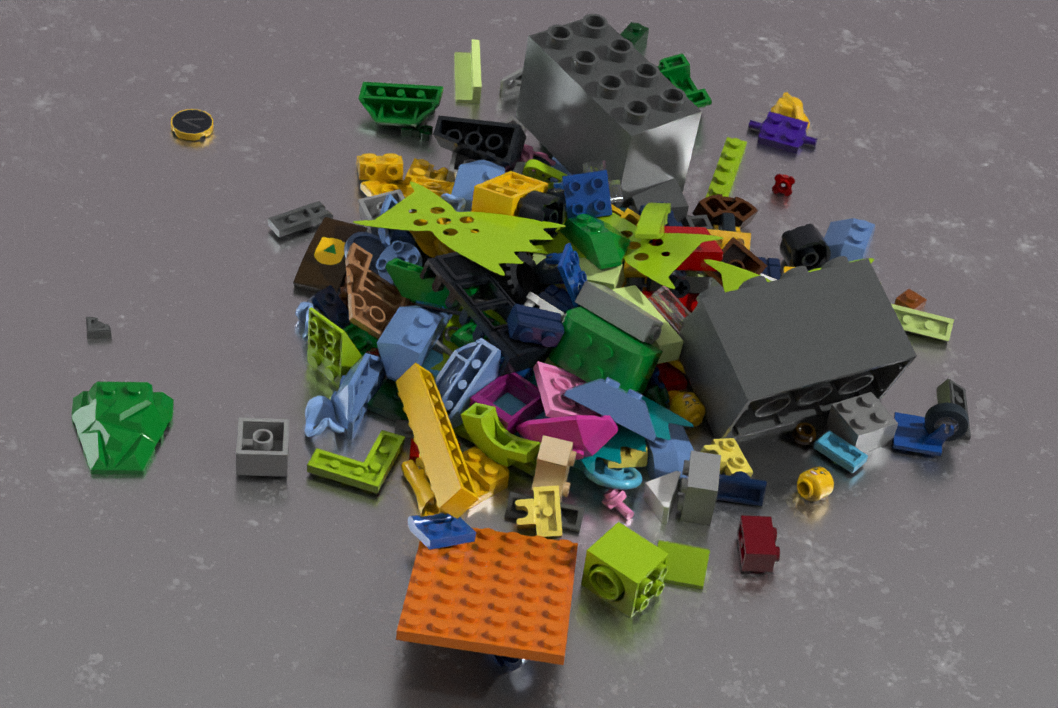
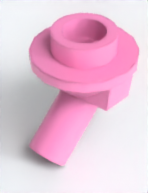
M611 488L603 494L605 498L602 500V503L607 509L615 507L627 520L633 517L634 512L623 503V500L627 498L624 490Z

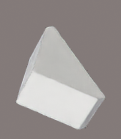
M679 471L666 474L645 484L644 500L663 524L668 522L679 490L681 472Z

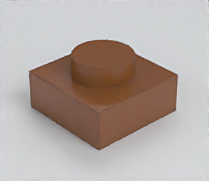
M908 289L896 298L894 304L921 310L925 307L927 299Z

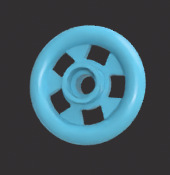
M597 459L595 461L594 473L591 474L584 466V474L588 479L607 488L629 490L637 488L642 483V475L634 467L608 468L602 459Z

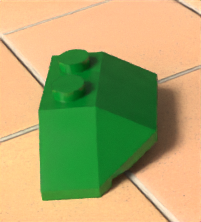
M363 82L358 99L376 124L417 127L440 106L444 88L443 86Z
M579 214L577 217L569 218L563 224L566 227L559 229L586 259L600 270L621 266L630 246V239L613 226L588 214Z
M394 258L386 263L385 268L402 297L410 299L412 303L418 300L447 308L445 301L450 291L445 286L442 291L434 292L432 284L436 277L424 280L419 277L424 267L398 258ZM481 286L464 288L463 290L470 297L478 292Z

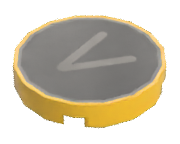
M198 109L182 110L171 118V130L181 139L196 141L200 140L202 136L208 137L213 132V119L205 111Z

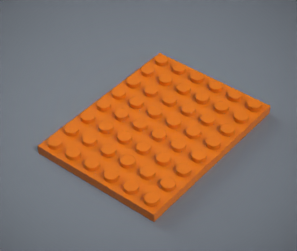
M472 528L476 532L475 542L431 550L421 541L419 542L397 628L396 640L564 665L578 543H572L565 539H546L543 536H525L517 532H499L491 528Z

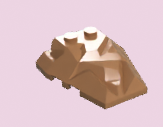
M353 243L345 260L349 321L368 332L371 336L379 339L399 307L414 306L416 304L410 302V299L402 297L396 286L391 285L388 281L369 270L373 255Z

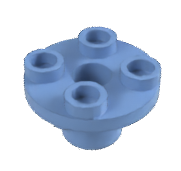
M401 240L394 241L392 245L388 246L376 261L379 276L393 286L396 285L385 268L387 262L398 258L422 267V256L419 250L414 245L402 242Z

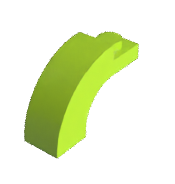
M475 403L461 414L463 424L472 441L486 456L495 462L509 467L515 461L528 463L538 455L541 443L517 437L507 431L498 418L496 407Z

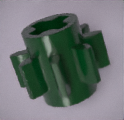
M658 384L646 387L643 393L644 397L664 408L667 407L666 402L670 397L666 388L662 389L659 388Z

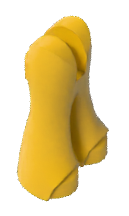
M420 457L416 458V464L413 460L404 461L401 464V469L414 490L420 516L439 514L441 511L436 506L437 500L435 494L431 491V483L425 474L423 461Z

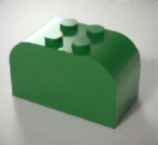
M582 306L568 310L562 321L564 334L557 347L552 348L548 355L549 359L559 367L586 382L600 378L606 380L609 377L620 383L619 388L627 392L629 389L643 394L663 351L649 343L640 341Z

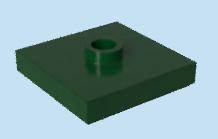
M387 378L368 402V410L394 421L396 419L409 421L407 414L403 410V402L398 396L399 391L396 382Z

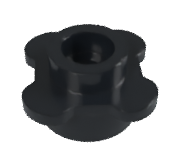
M628 277L624 287L636 285L640 291H643V287L648 286V284H645V277Z

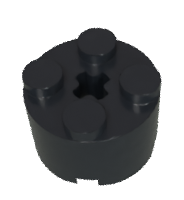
M534 190L528 193L525 198L521 197L517 204L519 210L518 217L563 225L565 204L560 201L561 198L558 196ZM557 228L543 229L553 239L558 235V232H555Z
M806 224L805 226L785 231L782 234L780 253L788 267L805 266L810 271L821 268L825 261L828 262L830 260V248L813 224Z

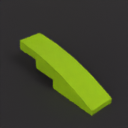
M648 203L641 213L635 238L659 239L664 235V226L668 222V214L671 212V203Z

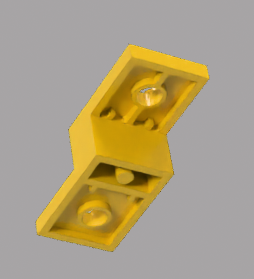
M512 171L474 186L471 212L495 213L518 217L519 210L517 204L521 197L525 198L528 193L534 190L543 193L547 192L549 183ZM462 217L459 219L462 223L474 221L472 217ZM455 229L445 230L446 232L452 233L454 235L458 233V231ZM472 229L471 232H472V233H478L479 230H478V229Z

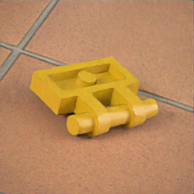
M414 158L403 183L409 185L413 176L446 181L448 169L442 167L439 170H435L434 165L428 161Z

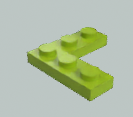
M381 430L364 462L316 448L307 464V472L378 494L405 444V437Z

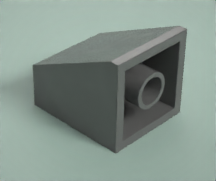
M676 179L668 180L632 196L631 206H628V208L639 214V207L648 203H671L674 218L677 222H681L682 225L684 224L689 205Z

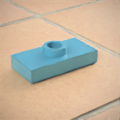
M831 431L825 433L814 444V449L852 474L866 463L868 455Z

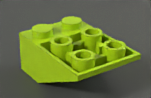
M311 307L309 308L307 362L339 386L342 376L347 375L351 366L362 355L345 331Z

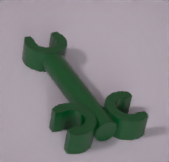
M426 118L417 127H402L401 135L404 137H419L423 141H430L433 127L425 125Z

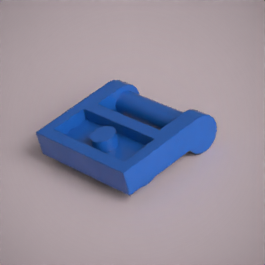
M443 513L419 517L418 515L408 517L409 530L429 550L475 542L476 532L461 517L456 519L450 514L445 515Z

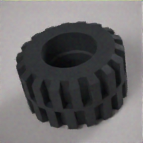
M514 252L523 264L501 263L499 266L504 271L505 276L491 271V275L515 304L524 305L527 301L526 296L528 293L532 292L538 296L541 292V286L534 272L536 263L532 260L530 254Z

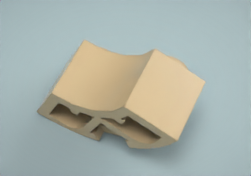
M543 435L531 488V495L533 497V487L559 485L560 502H562L563 497H568L571 485L570 482H567L569 467L574 466L577 454L576 451H572L573 442Z

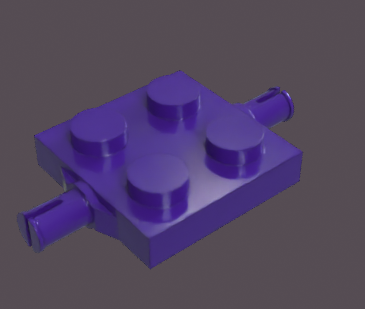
M769 112L766 120L762 123L750 120L748 126L750 129L760 131L757 143L797 154L799 147L803 143L815 147L818 139L806 136L808 122Z

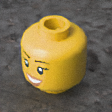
M680 392L672 399L670 411L686 419L696 427L703 421L705 406L694 393Z
M820 466L802 472L797 479L798 493L809 502H816L828 497L834 489V481L830 472Z

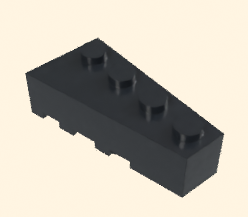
M440 115L438 116L433 133L440 147L476 161L487 160L504 166L505 172L514 171L516 162H520L526 141V135L519 124Z

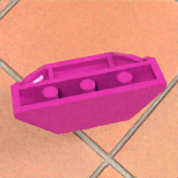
M574 415L528 420L516 425V430L522 438L540 443L542 442L543 435L573 442L572 451L577 452L575 460H579L583 457L593 456L618 432V426L610 415H603L602 417Z

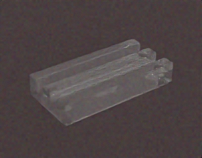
M662 286L648 300L680 334L684 327L682 324L683 319L691 313L666 286Z

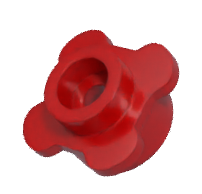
M782 174L775 175V185L772 186V192L790 196L792 194V185L795 183L794 177Z

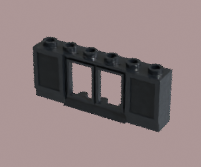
M457 252L427 259L419 277L422 280L436 277L432 284L433 291H442L445 286L450 291L445 301L446 307L454 308L458 302L463 307L459 316L460 324H469L472 319L477 324L472 335L473 340L484 339L487 336L491 341L490 344L501 350L505 360L498 373L500 375L533 368L537 361L545 363L552 347L510 339L507 324L494 327L483 314V311L495 309L507 323V318L515 305V302L491 275L492 272L489 269ZM480 285L479 291L488 301L474 303L463 289Z

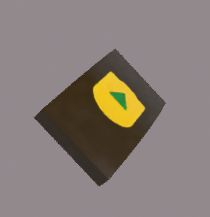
M324 217L299 266L293 281L294 287L318 293L332 285L339 295L340 287H342L346 277L345 243L354 233L367 232L368 228Z

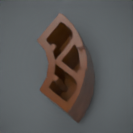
M718 194L699 201L692 214L694 216L707 215L712 226H719L721 214L732 213L735 216V227H740L741 230L751 223L759 210L742 198L736 196L731 198Z

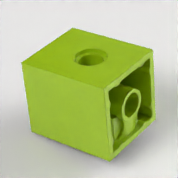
M618 522L587 549L581 585L632 618L638 611L642 612L654 596L658 597L665 587L663 583L664 576L668 571L667 562L669 554Z

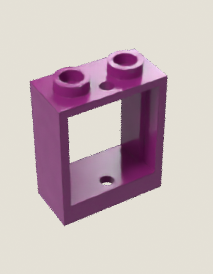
M515 372L500 375L470 398V407L475 403L496 407L501 424L513 435L517 432L516 425L533 420L544 411L539 388ZM507 392L526 404L512 416L493 404Z

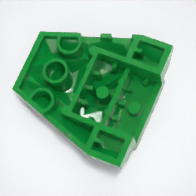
M683 53L663 58L659 61V66L657 67L660 72L675 87L683 90L686 97L699 109L712 104V100L705 88L698 90L690 78V64Z
M99 381L94 383L89 391H83L74 397L71 419L73 425L76 426L78 439L82 443L83 453L90 473L98 475H143L155 454L157 443L161 442L164 438V430L167 426L170 427L173 421L174 399L163 392H153L152 385L148 382Z

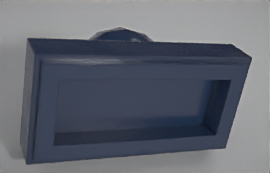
M742 471L735 472L731 476L719 474L716 500L763 506L767 481L751 479L747 473Z

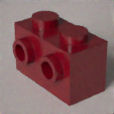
M741 515L737 536L742 571L773 572L775 562H779L780 547L775 544L777 528L773 527L772 518L769 516Z

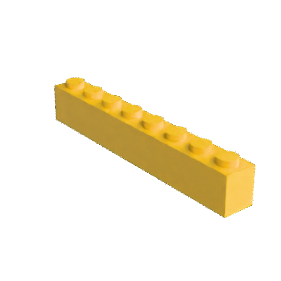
M415 362L395 381L399 391L398 396L403 402V410L409 420L408 425L413 431L414 442L419 448V457L424 463L425 474L431 483V491L435 494L436 506L443 514H450L458 519L479 498L433 374Z

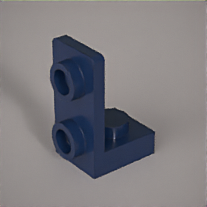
M332 285L314 294L307 301L312 303L318 311L321 310L326 318L339 328L344 329L352 324L349 321V310Z

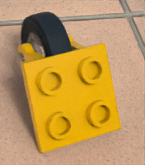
M722 213L719 225H713V230L707 229L711 235L724 238L715 240L721 249L734 237L750 250L751 233L741 232L740 227H735V216L732 213Z

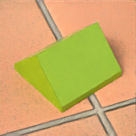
M658 539L657 547L669 554L667 562L668 571L664 576L663 583L703 590L710 550Z

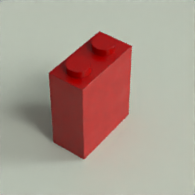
M664 226V233L711 235L706 227ZM653 239L652 246L663 244L661 239ZM715 240L702 242L676 270L717 271L704 260L711 259L721 262L724 252ZM663 252L661 255H662V256H669L670 253H669V252Z

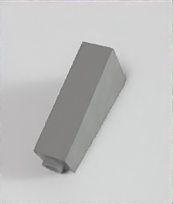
M585 281L575 300L576 303L642 342L653 344L659 338L662 331V321L607 286Z

